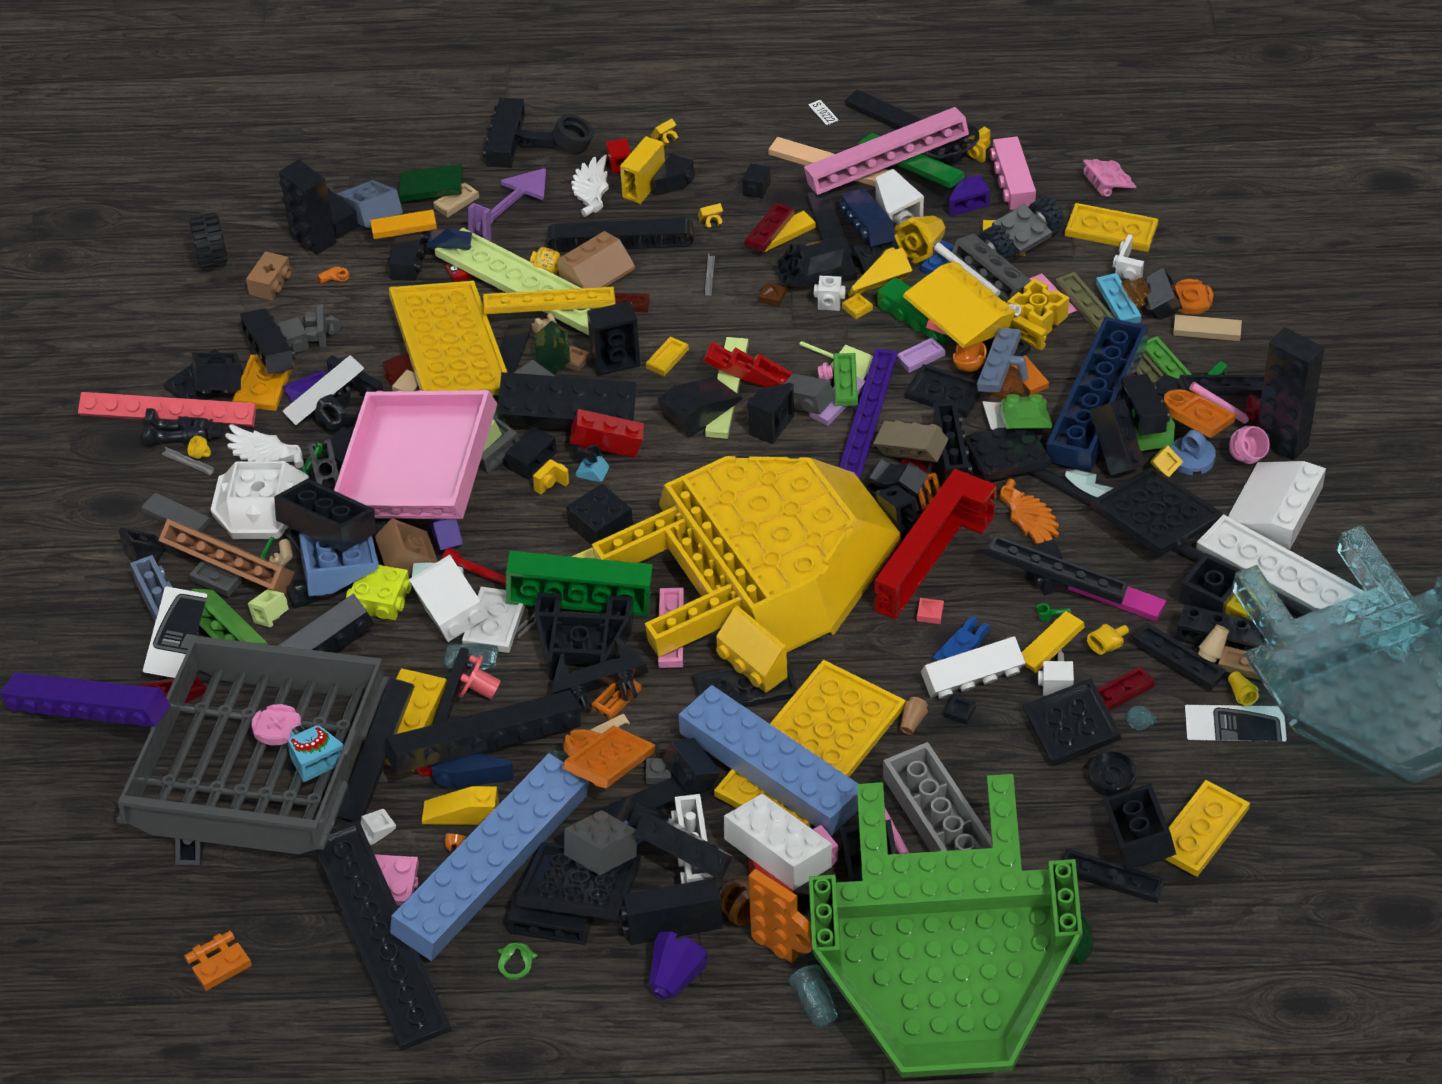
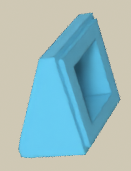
M597 456L598 462L589 463L588 459H583L575 475L579 478L602 482L609 469V465L602 456Z

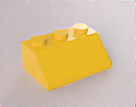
M739 606L734 607L716 636L717 653L722 659L728 660L737 672L743 673L748 677L755 687H759L766 693L787 678L786 646Z

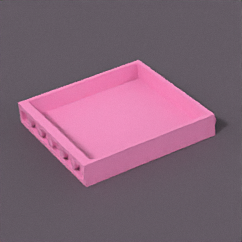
M490 391L366 392L334 491L373 508L375 518L463 519L497 402Z

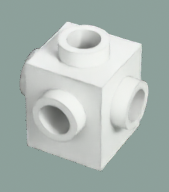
M819 277V284L814 286V297L818 298V310L840 311L841 299H845V286H841V277Z

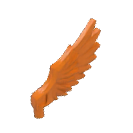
M1008 479L1000 491L999 499L1010 508L1011 521L1020 527L1025 536L1029 533L1035 544L1052 540L1051 535L1057 538L1059 533L1056 529L1059 528V524L1055 522L1056 516L1051 514L1052 509L1046 508V503L1040 502V499L1034 498L1033 495L1024 496V492L1021 493L1014 489L1016 482L1013 479Z

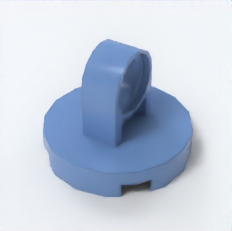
M1194 429L1190 430L1184 437L1174 441L1173 446L1170 447L1183 461L1176 469L1181 473L1193 475V472L1201 471V474L1209 471L1215 463L1216 454L1212 443L1207 441L1202 433Z

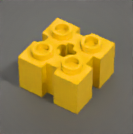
M1034 278L1024 286L1023 294L1017 292L1007 301V304L1020 305L1021 313L1019 316L1044 328L1048 334L1052 331V325L1058 326L1068 317L1069 297L1057 290L1053 292L1048 291V285Z

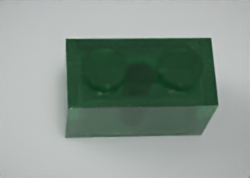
M550 321L534 335L536 363L555 375L571 362L568 331L555 322Z

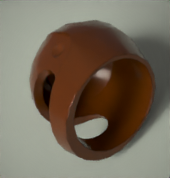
M746 878L732 879L725 883L720 890L722 911L729 916V921L743 926L751 922L749 880Z

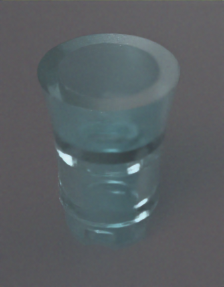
M810 965L796 971L790 977L789 983L797 993L813 1025L823 1027L835 1021L838 1015L826 982L823 967L820 965Z

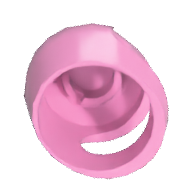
M1244 426L1242 429L1235 431L1230 437V453L1240 462L1246 464L1256 463L1267 454L1270 445L1269 438L1265 431L1259 427Z

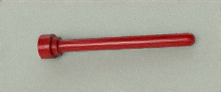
M448 548L444 552L442 559L450 555L457 566L506 586L505 575L463 559L462 555L454 549Z

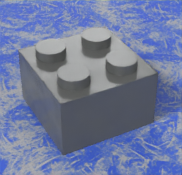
M601 810L565 828L564 855L596 874L602 875L636 857L637 836L634 835L636 829Z

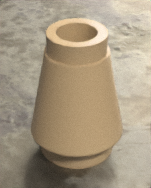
M1216 624L1215 628L1200 644L1198 654L1206 660L1215 663L1217 658H1221L1229 630Z

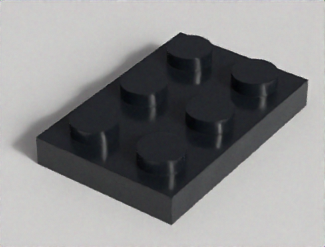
M192 364L164 382V387L176 398L209 400L222 391L213 390L212 393H201L199 390H196L193 381Z

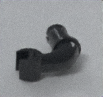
M597 444L587 447L572 445L573 454L579 459H588L589 463L598 462L596 457L603 456Z

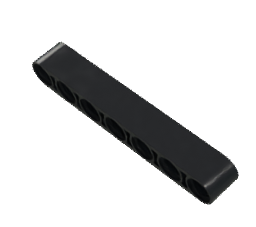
M686 218L557 223L550 225L547 231L548 248L558 252H570L603 231L618 238L625 249L686 247L694 241L693 222Z

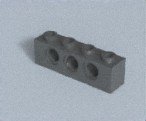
M975 234L956 240L952 253L1001 291L998 296L1007 303L1017 292L1023 294L1024 286L1031 280Z

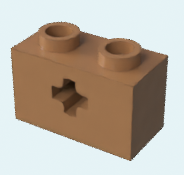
M265 251L246 278L249 295L273 300L276 294L281 291L286 279H289L291 276L292 268L288 257Z

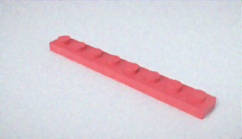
M81 392L78 414L80 416L145 420L146 409L153 408L156 409L159 418L165 420L178 419V416L202 417L208 420L213 419L214 422H223L224 425L228 426L233 424L235 426L254 427L257 406L255 403Z

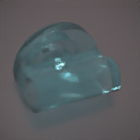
M1142 705L1131 708L1127 716L1130 726L1136 730H1144L1150 725L1153 726L1157 720V717L1151 715L1149 709Z

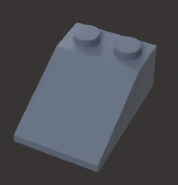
M374 180L336 193L342 201L356 212L357 224L366 228H371L370 220L397 216L403 213L397 190Z

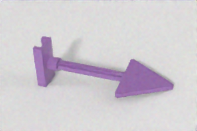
M543 168L501 180V185L514 189V191L492 210L472 203L468 207V230L491 242V224L493 220L521 196L527 194L541 200L544 199L546 169Z

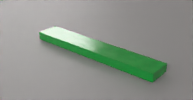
M871 133L859 141L858 145L880 136ZM923 154L895 164L948 188H952L964 179L963 171Z

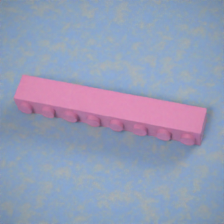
M953 107L804 166L808 185L818 195L969 135L966 118L956 107Z

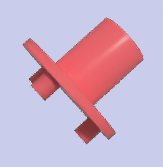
M480 654L478 657L471 655L468 661L473 663L468 674H462L460 678L463 682L457 695L459 699L463 697L468 688L488 699H491L495 694L501 680L479 669L483 655Z

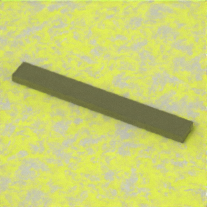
M1075 272L1056 279L1057 287L1064 295L1069 297V301L1096 332H1098L1104 317L1114 318ZM1144 352L1134 375L1148 374L1150 380L1157 385L1163 373Z

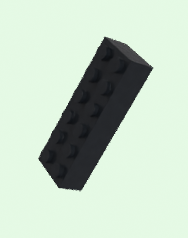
M1284 327L1269 342L1257 427L1264 430L1267 434L1270 444L1269 448L1294 461L1309 446L1325 347Z
M501 372L498 419L506 425L571 430L577 410L581 409L634 421L637 382Z

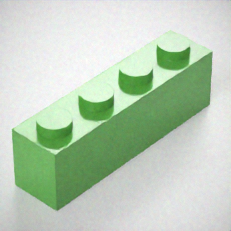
M191 590L207 594L200 626L212 638L268 644L214 590Z

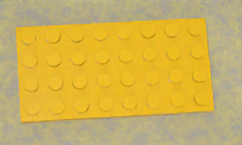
M474 281L389 287V297L420 390L490 391L492 396H499L501 372H507L487 315L484 314V307Z
M823 660L770 724L850 777L904 710L906 700ZM733 769L714 790L715 797L736 808L764 794L808 827L811 825L810 822Z

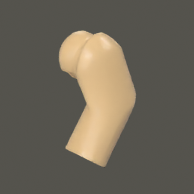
M287 539L279 542L280 553H274L275 557L271 555L269 561L282 567L293 558L291 544Z

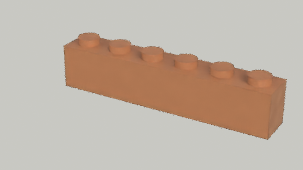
M167 519L158 540L269 589L285 594L287 592L286 586L290 585L294 575L292 570L173 520Z

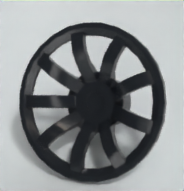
M967 124V128L970 130L968 131L969 135L922 154L932 158H942L944 163H956L962 159V153L970 150L977 144L980 138L979 131L976 127ZM971 135H975L974 140H973V139H968L967 137H968V136H971ZM965 143L970 144V145L967 146L966 148L961 149L962 146H963V144H965ZM932 150H938V151H939L938 154H932V153H930V152H931Z

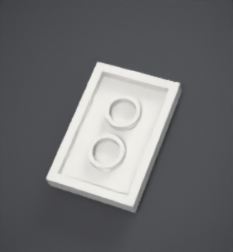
M481 587L478 598L489 617L465 631L462 639L463 646L509 653L525 605L506 603V590Z

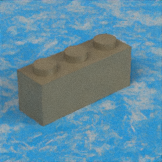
M895 420L894 422L884 421L873 444L884 456L938 462L948 438L942 432V429L935 424L921 425L916 422L911 424Z

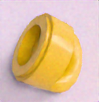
M196 435L190 440L187 449L190 457L199 459L202 456L209 457L211 455V450L205 438Z

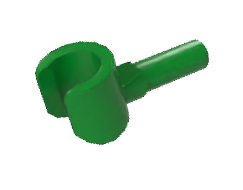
M1041 603L1037 606V613H1039V619L1042 622H1048L1051 616L1062 615L1065 611L1071 614L1070 608L1050 609V606L1046 603Z

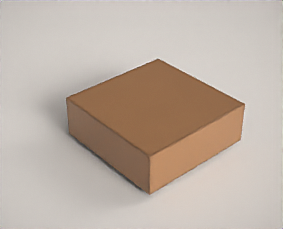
M570 346L559 359L560 365L579 372L590 359V352Z

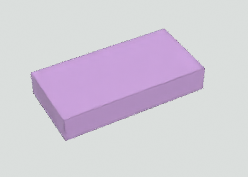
M932 337L898 353L897 361L910 373L922 367L923 364H929L945 356V349Z

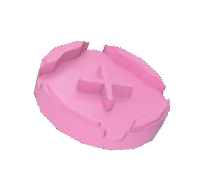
M283 704L267 706V710L262 712L260 710L255 714L252 719V732L261 743L282 745L288 743V739L291 737V730L296 726L302 725L301 717L291 706Z

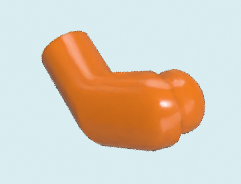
M333 267L317 275L321 285L330 280L344 282L349 278L348 270L343 267Z

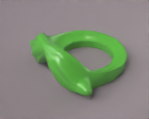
M509 943L503 949H498V953L501 954L498 969L505 978L518 980L529 974L532 960L537 957V954L533 953L526 944ZM518 948L521 951L525 968L521 973L510 974L505 971L504 966L515 952V949Z

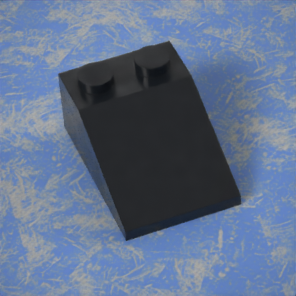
M715 377L675 385L658 397L664 418L690 437L742 400L738 393Z
M891 819L886 820L888 855L897 854ZM859 825L841 827L839 834L848 881H863Z

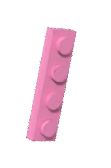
M660 588L659 616L684 605V588ZM683 646L658 657L659 668L683 667Z

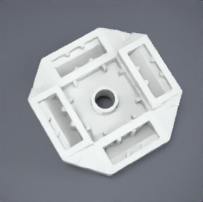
M285 461L235 462L225 474L218 477L211 506L212 516L232 539H269L270 537L278 539L284 534L285 529L289 527L276 521L274 496L307 478L309 479V476Z

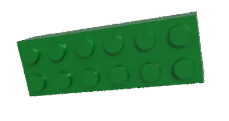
M510 551L506 570V603L535 606L537 592L561 593L563 609L606 613L609 596L633 597L634 616L648 617L652 564Z

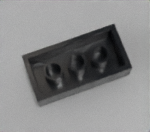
M297 160L280 170L279 184L283 191L282 200L286 207L285 216L289 223V234L294 240L302 243L305 249L318 255L336 244L326 179L301 160Z
M308 478L274 496L276 521L338 551H346L376 533L375 512L373 508Z

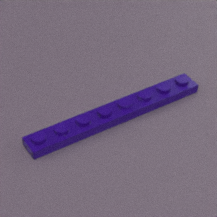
M875 349L839 468L854 472L860 481L897 361V351Z

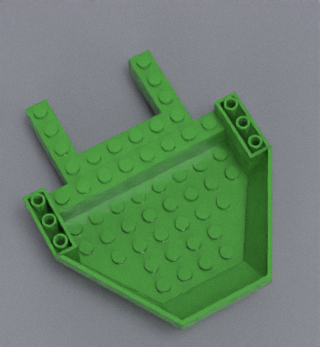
M1013 774L987 776L992 848L888 855L883 782L857 784L863 881L836 883L835 875L809 876L813 954L902 1078L1013 1071L1083 937L1075 859L1049 861L1048 869L1022 871Z

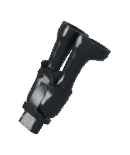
M146 409V424L143 425L142 434L145 446L172 441H183L184 444H189L190 440L196 435L205 438L207 441H212L213 438H222L223 422H214L213 419L208 420L207 418L178 416V419L165 420L159 418L156 409Z

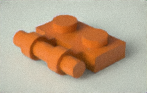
M231 931L213 936V940L202 946L197 945L193 947L191 952L184 955L188 965L198 960L199 964L192 967V970L205 991L252 966L249 957L238 942L228 947L227 943L235 940ZM216 949H219V953L210 958H207V954L213 952Z

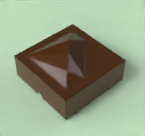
M766 282L759 295V302L780 307L787 293V287Z

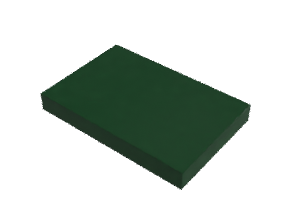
M462 164L401 172L400 202L462 194Z

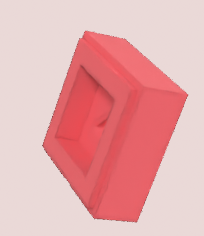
M920 598L917 621L941 624L944 601Z

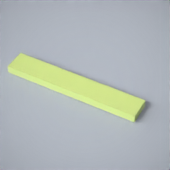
M726 337L724 348L732 352L736 347L747 354L748 339ZM719 370L717 379L738 393L741 379ZM735 405L706 426V437L728 439Z

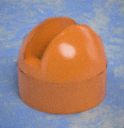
M446 834V849L450 852L452 846H456L457 849L466 839V836Z

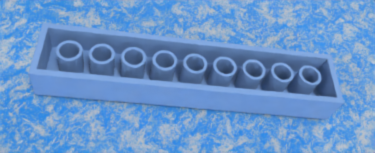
M548 753L398 908L391 917L390 933L432 961L540 847L541 843L586 798L589 781L582 777H576L571 772L563 769L564 762Z

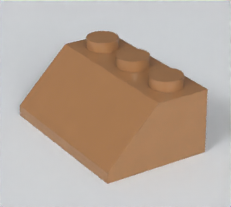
M606 231L558 258L559 277L580 288L607 287L635 270V265L621 241Z

